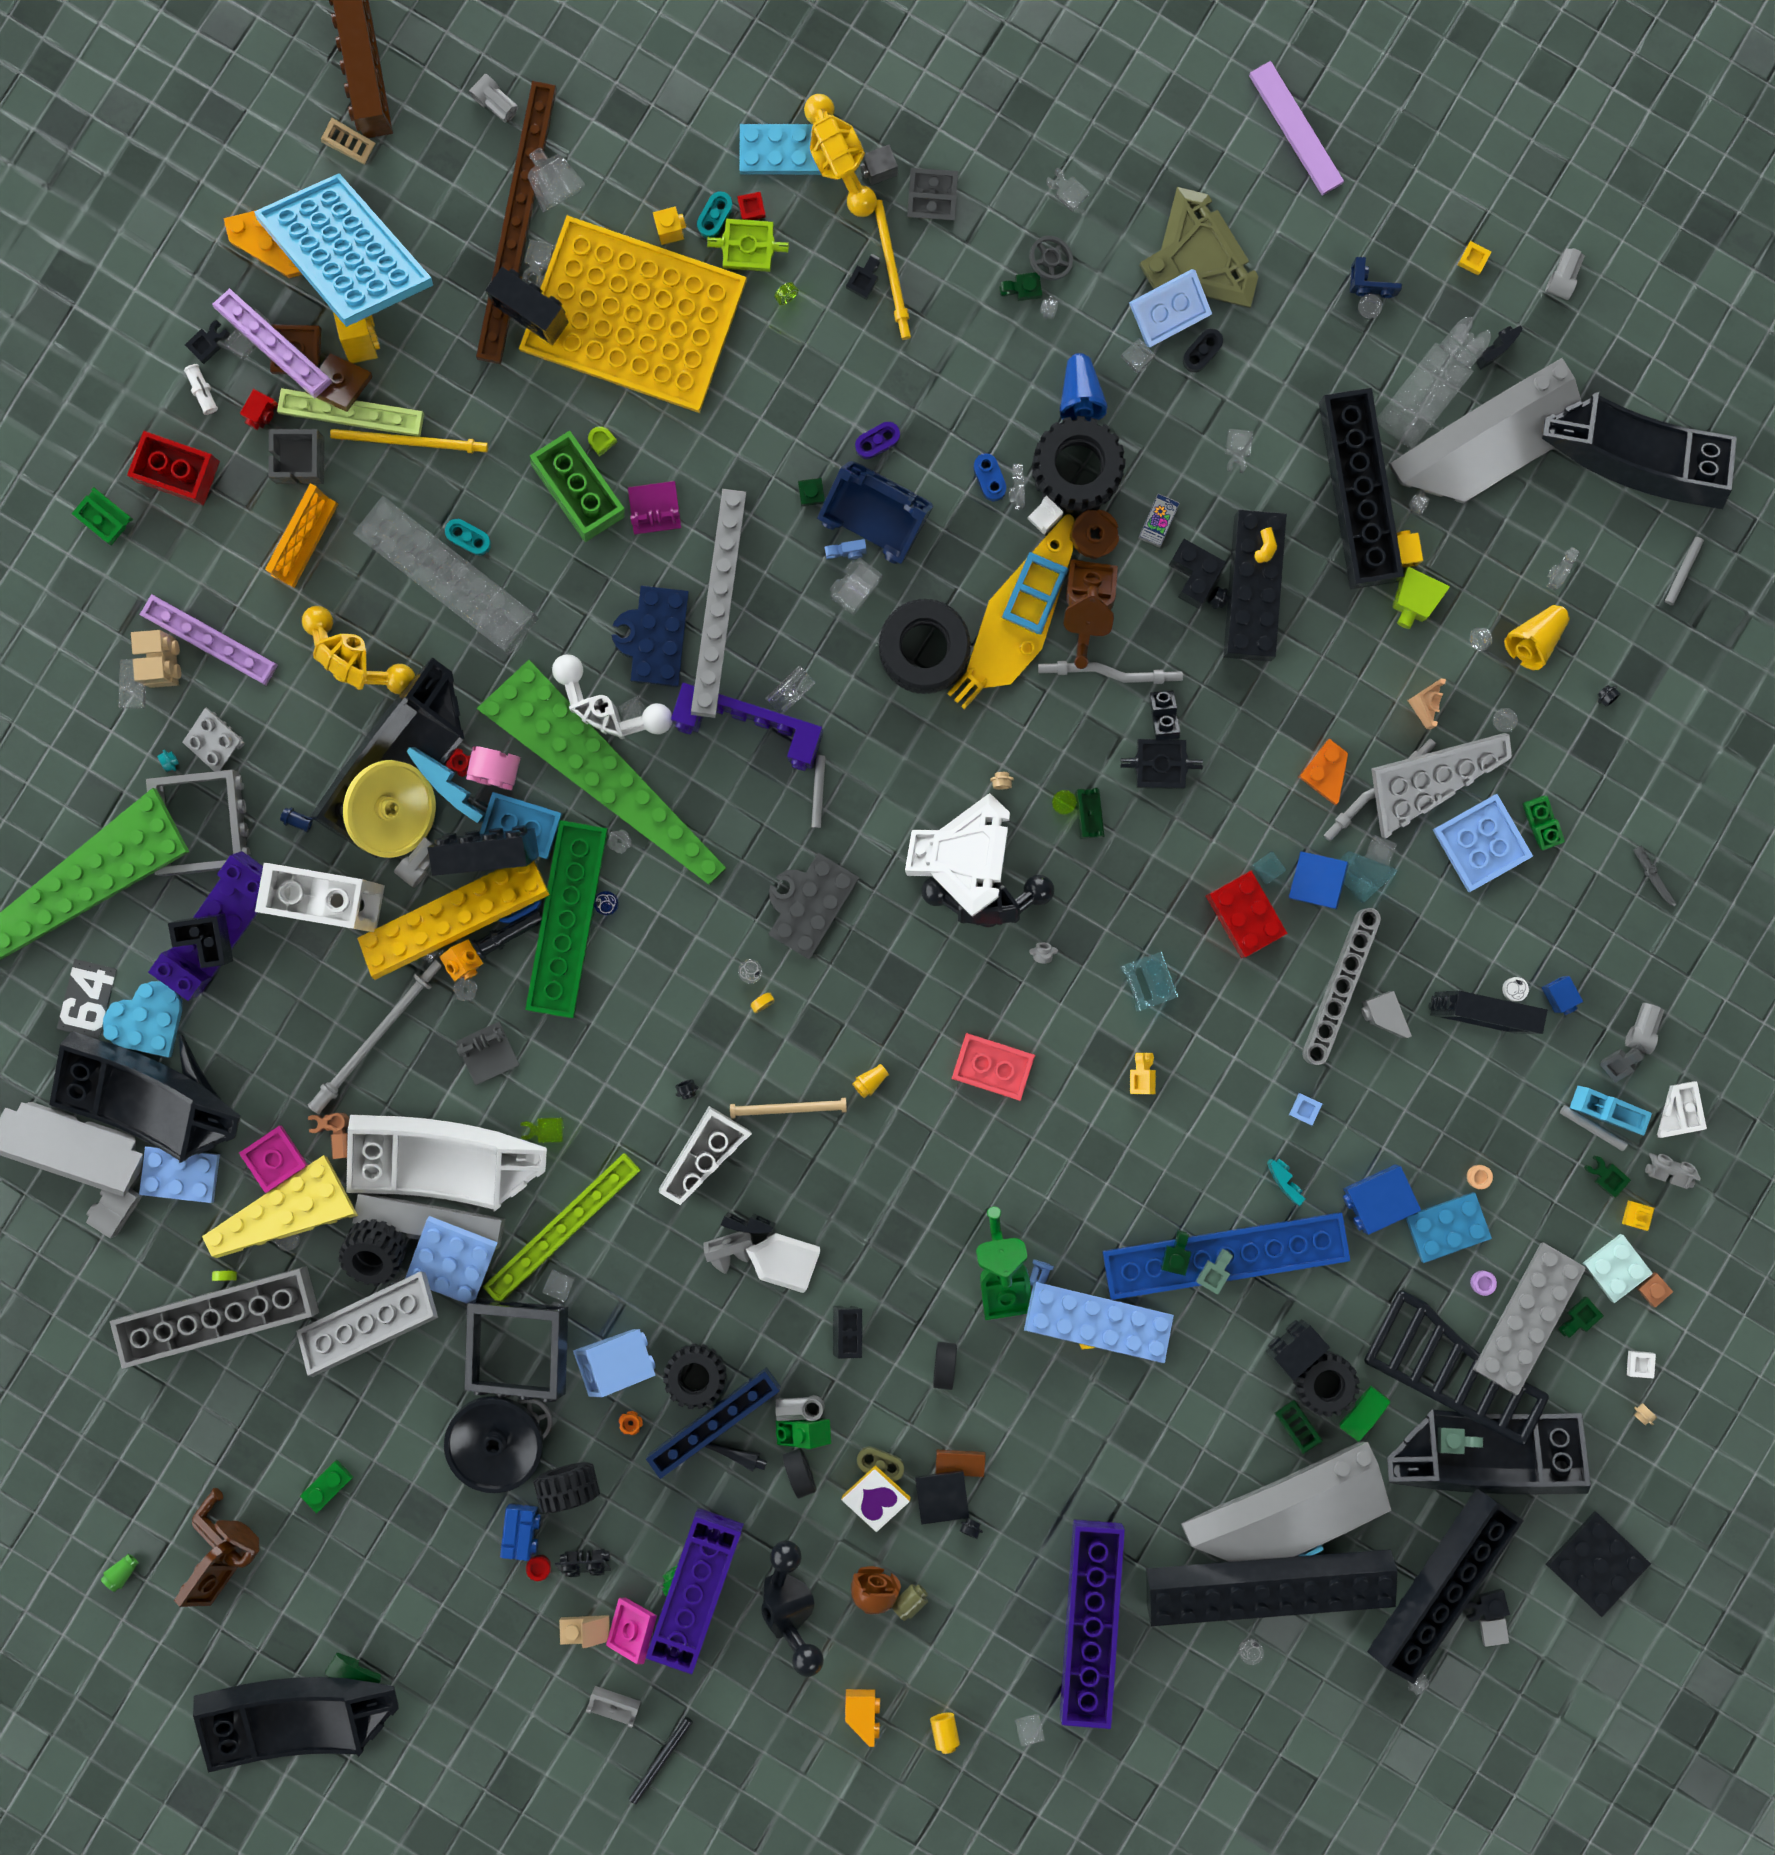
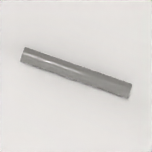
M1694 538L1664 601L1665 603L1674 605L1704 542L1702 538Z
M816 755L811 824L813 828H821L825 756Z
M1564 1105L1561 1108L1560 1114L1619 1150L1624 1151L1626 1149L1627 1142Z

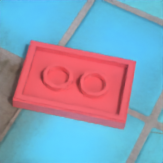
M966 1033L951 1079L1021 1101L1035 1055Z

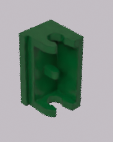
M1077 789L1075 796L1080 840L1105 837L1099 789Z

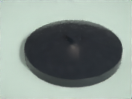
M497 1396L478 1398L464 1405L452 1418L444 1438V1453L451 1471L468 1487L485 1493H503L524 1484L535 1472L543 1452L542 1432L533 1414L520 1403L509 1398Z

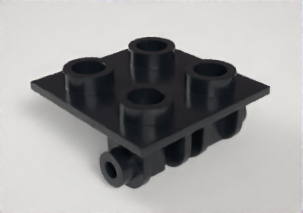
M605 1549L592 1550L591 1560V1552L587 1550L586 1561H584L583 1550H580L578 1561V1551H565V1554H560V1562L555 1563V1566L562 1574H565V1577H579L580 1573L590 1572L591 1576H601L605 1574V1571H611L610 1566L606 1562L610 1561V1552L605 1551Z

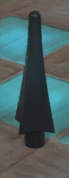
M711 1442L705 1446L730 1458L752 1472L756 1468L761 1470L766 1468L767 1461L759 1458L761 1453L729 1448Z

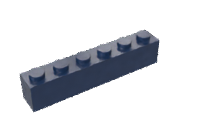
M766 1367L650 1452L646 1458L647 1462L660 1479L780 1392L781 1386Z

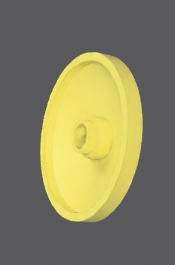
M396 760L379 761L363 769L351 782L343 804L344 824L353 842L362 850L384 858L399 857L414 850L430 832L436 812L435 795L430 782L416 767Z

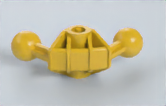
M814 94L808 98L804 106L805 116L813 124L810 151L823 177L832 179L842 178L849 191L847 196L849 211L857 217H867L874 212L877 205V197L871 188L861 185L855 173L865 155L862 144L853 126L834 116L835 109L832 100L824 94Z
M312 606L303 613L302 626L308 634L313 636L314 640L313 658L320 662L324 669L333 673V676L338 681L348 683L358 690H362L364 684L386 685L391 692L401 694L415 677L414 671L405 664L392 665L386 672L367 671L366 648L361 637L354 634H338L328 638L327 633L332 629L333 617L322 606Z

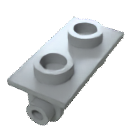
M1649 1153L1652 1164H1647L1645 1168V1173H1648L1649 1177L1666 1182L1670 1174L1672 1177L1669 1182L1685 1189L1693 1188L1695 1179L1701 1180L1696 1167L1692 1164L1673 1161L1664 1154L1655 1155Z

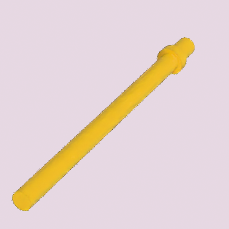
M331 429L330 431L331 439L465 450L471 454L474 451L488 452V443L475 442L474 439L462 441Z

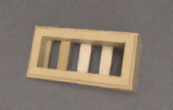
M331 118L321 138L322 143L364 165L376 144L334 118ZM337 129L340 131V133L336 141H334L331 138L335 130ZM344 134H347L349 137L343 146L340 142ZM354 138L358 141L353 151L348 148ZM364 143L366 147L360 156L357 152L361 144Z

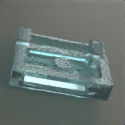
M1162 952L1120 966L1122 973L1126 974L1136 1001L1134 1006L1137 1012L1178 997ZM1141 967L1152 999L1145 1001L1134 969Z

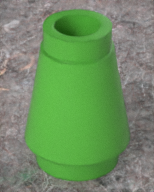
M127 1554L104 1572V1576L101 1578L102 1583L113 1592L122 1589L139 1562L132 1555Z

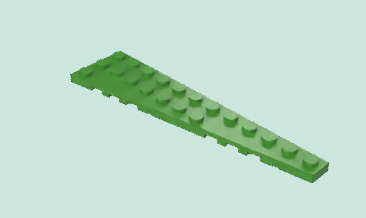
M530 660L523 664L476 708L710 885L727 869L589 723L585 724L582 718L570 711V702Z
M150 789L0 912V960L189 853L157 789Z

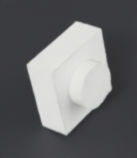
M1628 1351L1627 1375L1630 1377L1654 1378L1656 1354Z

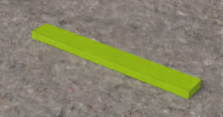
M623 1153L498 1271L483 1288L494 1300L503 1301L638 1174L641 1169L626 1153Z

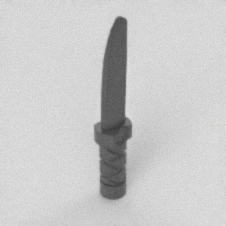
M1642 845L1635 848L1633 851L1645 870L1643 871L1645 876L1649 877L1661 897L1668 904L1675 906L1676 902L1657 874L1658 869L1656 865L1653 866Z

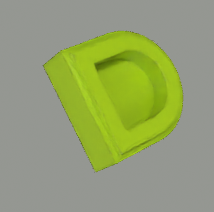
M595 427L588 435V442L599 457L618 442L605 427Z

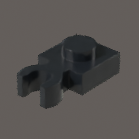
M217 320L210 324L207 333L201 329L185 344L203 364L221 349L217 342L227 339L230 335L226 329L221 333H217V329L221 326Z
M1502 1589L1478 1594L1480 1602L1475 1603L1470 1600L1465 1607L1466 1609L1474 1608L1472 1614L1466 1615V1618L1471 1622L1478 1620L1481 1615L1484 1616L1486 1621L1510 1615L1505 1593Z

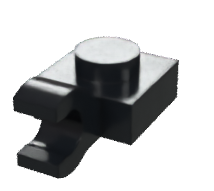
M871 254L864 268L857 265L846 284V289L867 300L878 281V276L874 273L881 263L879 261L880 258Z

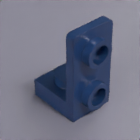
M1366 257L1355 258L1351 265L1350 293H1356L1360 297H1368L1373 294L1380 295L1381 298H1393L1402 290L1401 283L1367 281L1369 266H1365Z

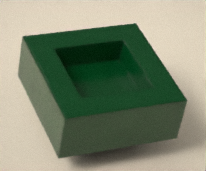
M822 478L798 481L801 507L824 504Z

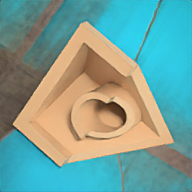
M1439 679L1407 700L1426 729H1433L1437 726L1438 722L1434 721L1435 712H1440L1439 704L1443 693H1439L1440 687L1445 684L1446 679Z

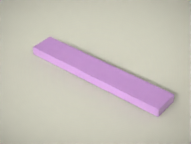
M1269 61L1250 72V79L1321 195L1323 196L1342 185L1344 182L1343 178L1272 62Z
M230 288L212 304L214 309L313 398H316L332 383L325 373Z
M152 594L140 613L144 618L266 686L278 666L276 663Z

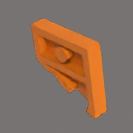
M1327 739L1300 774L1299 778L1332 804L1337 805L1340 799L1348 752L1331 739Z

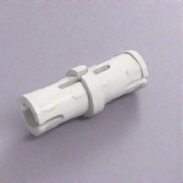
M192 364L187 366L184 372L192 386L191 392L193 396L197 397L203 414L208 415L216 412L218 407L210 393L211 387L209 383L205 382L199 365Z

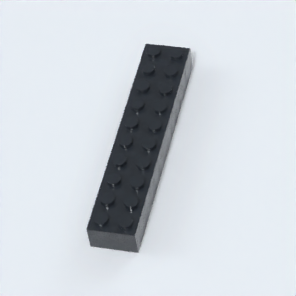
M1391 1549L1146 1568L1147 1609L1152 1627L1396 1607L1398 1570Z

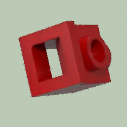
M253 389L240 415L246 419V425L255 430H258L259 427L263 429L272 420L273 410L278 408V403L267 395Z

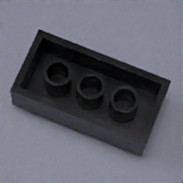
M526 825L512 827V831L494 828L488 830L489 833L480 834L479 830L465 832L464 836H457L456 833L443 834L442 838L435 839V843L427 847L432 876L528 866L539 857L535 828L527 829Z

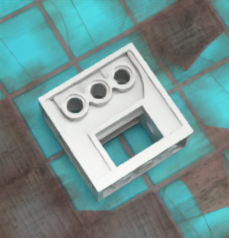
M264 862L255 912L374 932L378 926L385 885L363 879ZM362 899L364 901V909L359 912Z

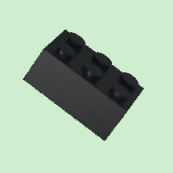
M501 267L485 290L493 306L553 346L569 323L565 315L566 312L561 307L562 303L553 296L547 298L542 294L543 291L534 283L530 282L528 285L522 281L523 277L515 270L510 269L508 271Z

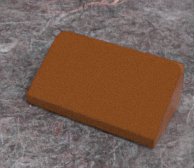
M937 1449L935 1474L963 1470L964 1476L984 1477L986 1454L985 1452Z

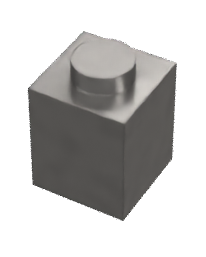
M890 145L865 153L863 164H860L863 177L869 178L871 185L898 175V165Z

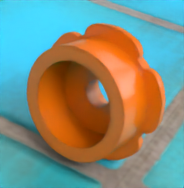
M628 1411L627 1414L620 1416L619 1428L624 1434L635 1435L640 1431L639 1428L642 1427L643 1420L638 1416L637 1412ZM632 1421L633 1425H629L628 1422Z

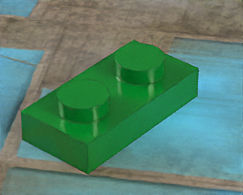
M336 1460L300 1497L317 1514L353 1476Z

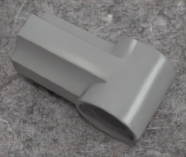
M484 74L469 90L470 95L478 104L489 108L504 123L510 121L518 110V106L501 91L498 84L487 74Z
M1566 248L1563 251L1557 269L1550 277L1545 292L1567 301L1569 300L1576 287V277L1585 257L1581 251L1574 248Z
M425 837L410 856L405 857L394 870V873L412 888H415L423 880L427 873L426 870L430 866L427 847L433 843Z
M1642 1003L1635 1025L1630 1028L1626 1036L1625 1046L1633 1048L1641 1044L1646 1049V1054L1650 1055L1657 1045L1658 1035L1656 1033L1664 1009L1652 1004Z
M815 1395L804 1398L776 1399L777 1421H816L823 1414L825 1404L822 1398ZM811 1402L816 1403L819 1406V1412L816 1414L810 1413L807 1410V1404Z

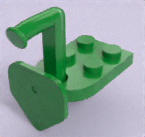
M992 1206L987 1210L992 1241L980 1244L976 1250L978 1264L984 1269L980 1275V1285L985 1320L1027 1314L1031 1298L1030 1278L1028 1270L1024 1265V1262L1027 1260L1025 1244L1018 1238L1003 1239L1000 1223L1001 1210L996 1206Z

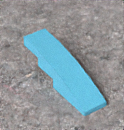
M410 747L407 750L419 771L437 792L476 823L483 822L486 813L467 802L471 793L451 781L456 772L415 747Z

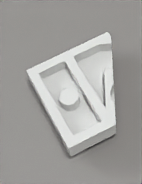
M1697 1081L1671 1085L1657 1133L1658 1138L1707 1129Z

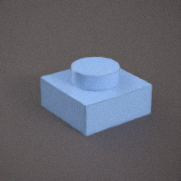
M1299 1093L1289 1115L1309 1125H1313L1322 1103Z

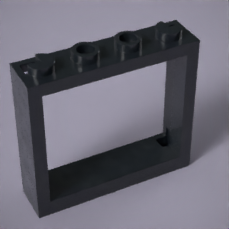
M1464 991L1435 992L1431 998V1003L1428 1005L1429 1010H1431V1016L1514 1034H1543L1548 1009Z
M476 1299L467 1303L465 1391H474L473 1394L479 1396L494 1393L500 1398H508L514 1395L519 1396L521 1400L542 1398L543 1402H556L558 1398L565 1395L568 1307ZM481 1314L552 1321L550 1388L479 1381Z

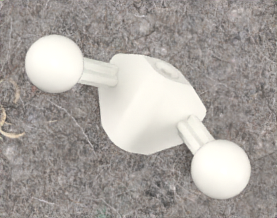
M565 654L558 657L553 663V676L559 683L565 685L570 702V711L582 718L585 724L589 723L601 730L603 734L606 735L608 733L620 739H624L626 735L647 730L652 734H663L670 729L672 713L665 705L658 703L649 705L644 710L642 716L621 722L617 707L607 696L598 695L583 699L579 680L583 675V665L577 657ZM604 706H607V707L605 708V712L602 713L601 711H603V707H604Z

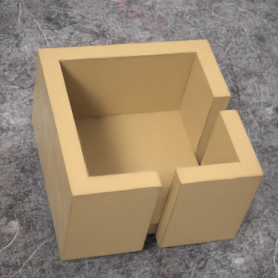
M161 630L131 632L132 654H146L147 657L133 659L134 681L149 688L178 686V679L181 678V668L177 664V655L180 652L178 641Z

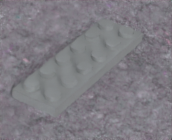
M1540 1243L1473 1370L1511 1393L1518 1395L1586 1267L1546 1243Z
M420 1271L296 1330L307 1376L314 1377L437 1319L438 1315L426 1273Z

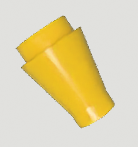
M879 1064L877 1067L856 1077V1081L852 1084L863 1098H866L875 1092L883 1080L889 1076V1073Z

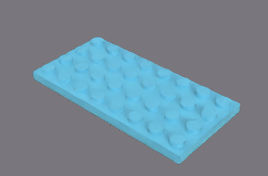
M340 173L254 212L258 222L346 327L433 286L432 278Z

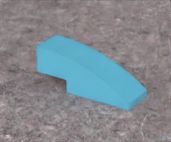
M1577 1086L1570 1105V1109L1643 1136L1652 1115L1651 1112L1582 1086Z

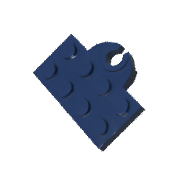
M641 586L638 609L627 610L614 621V628L618 629L621 626H627L631 630L627 638H620L617 634L612 635V640L617 650L624 656L633 658L631 682L679 687L689 591Z

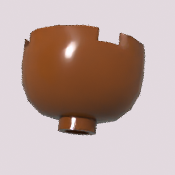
M861 1567L858 1573L853 1575L851 1583L852 1599L867 1614H881L889 1611L894 1606L900 1593L901 1584L898 1578L892 1573L891 1576L882 1574L884 1569L880 1567Z

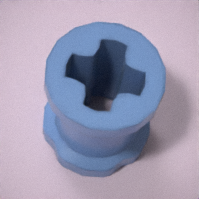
M1033 1259L1034 1267L1030 1276V1285L1033 1286L1034 1282L1046 1284L1049 1272L1053 1270L1054 1266Z

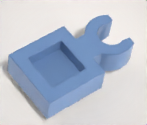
M865 539L844 542L841 545L825 546L826 559H833L839 556L848 557V559L863 557L862 554L867 553Z

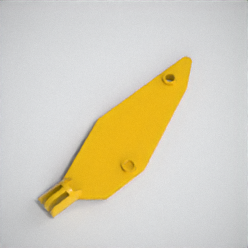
M1070 514L1065 515L1032 553L1068 568L1073 552V542L1070 540V533L1074 523L1073 516ZM1055 542L1057 549L1051 548L1050 543ZM1025 561L989 600L967 670L947 693L951 697L962 683L966 681L968 684L954 699L958 703L971 688L975 689L961 705L964 710L983 688L1011 685L1043 648L1061 588L1041 635L1001 618ZM1032 562L1023 584L1050 596L1059 574ZM1019 591L1010 613L1038 624L1047 602Z

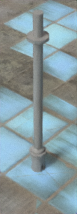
M435 959L421 976L416 973L413 975L416 982L334 1079L320 1086L321 1090L308 1104L312 1111L320 1114L332 1099L337 1098L340 1085L424 987L426 989L432 988L428 982L443 966L438 960Z

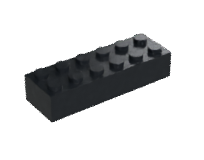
M1238 510L1234 516L1228 590L1229 600L1227 603L1223 658L1271 662L1276 657L1287 514ZM1272 527L1277 550L1270 561L1258 563L1254 554L1257 550H1261L1263 546L1260 531Z

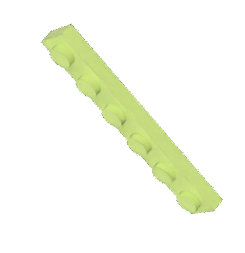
M281 388L277 412L282 415L417 437L421 436L424 419L423 411L363 401H355L349 411L346 412L318 398H313L306 392Z

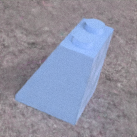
M632 1329L573 1350L589 1397H604L656 1376L654 1372L656 1368L654 1359L651 1355H648L646 1349L648 1342L645 1334L640 1332V1329Z

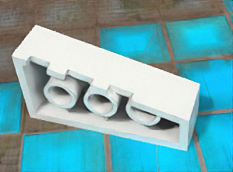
M709 1106L659 1187V1193L681 1205L752 1134L751 1131Z

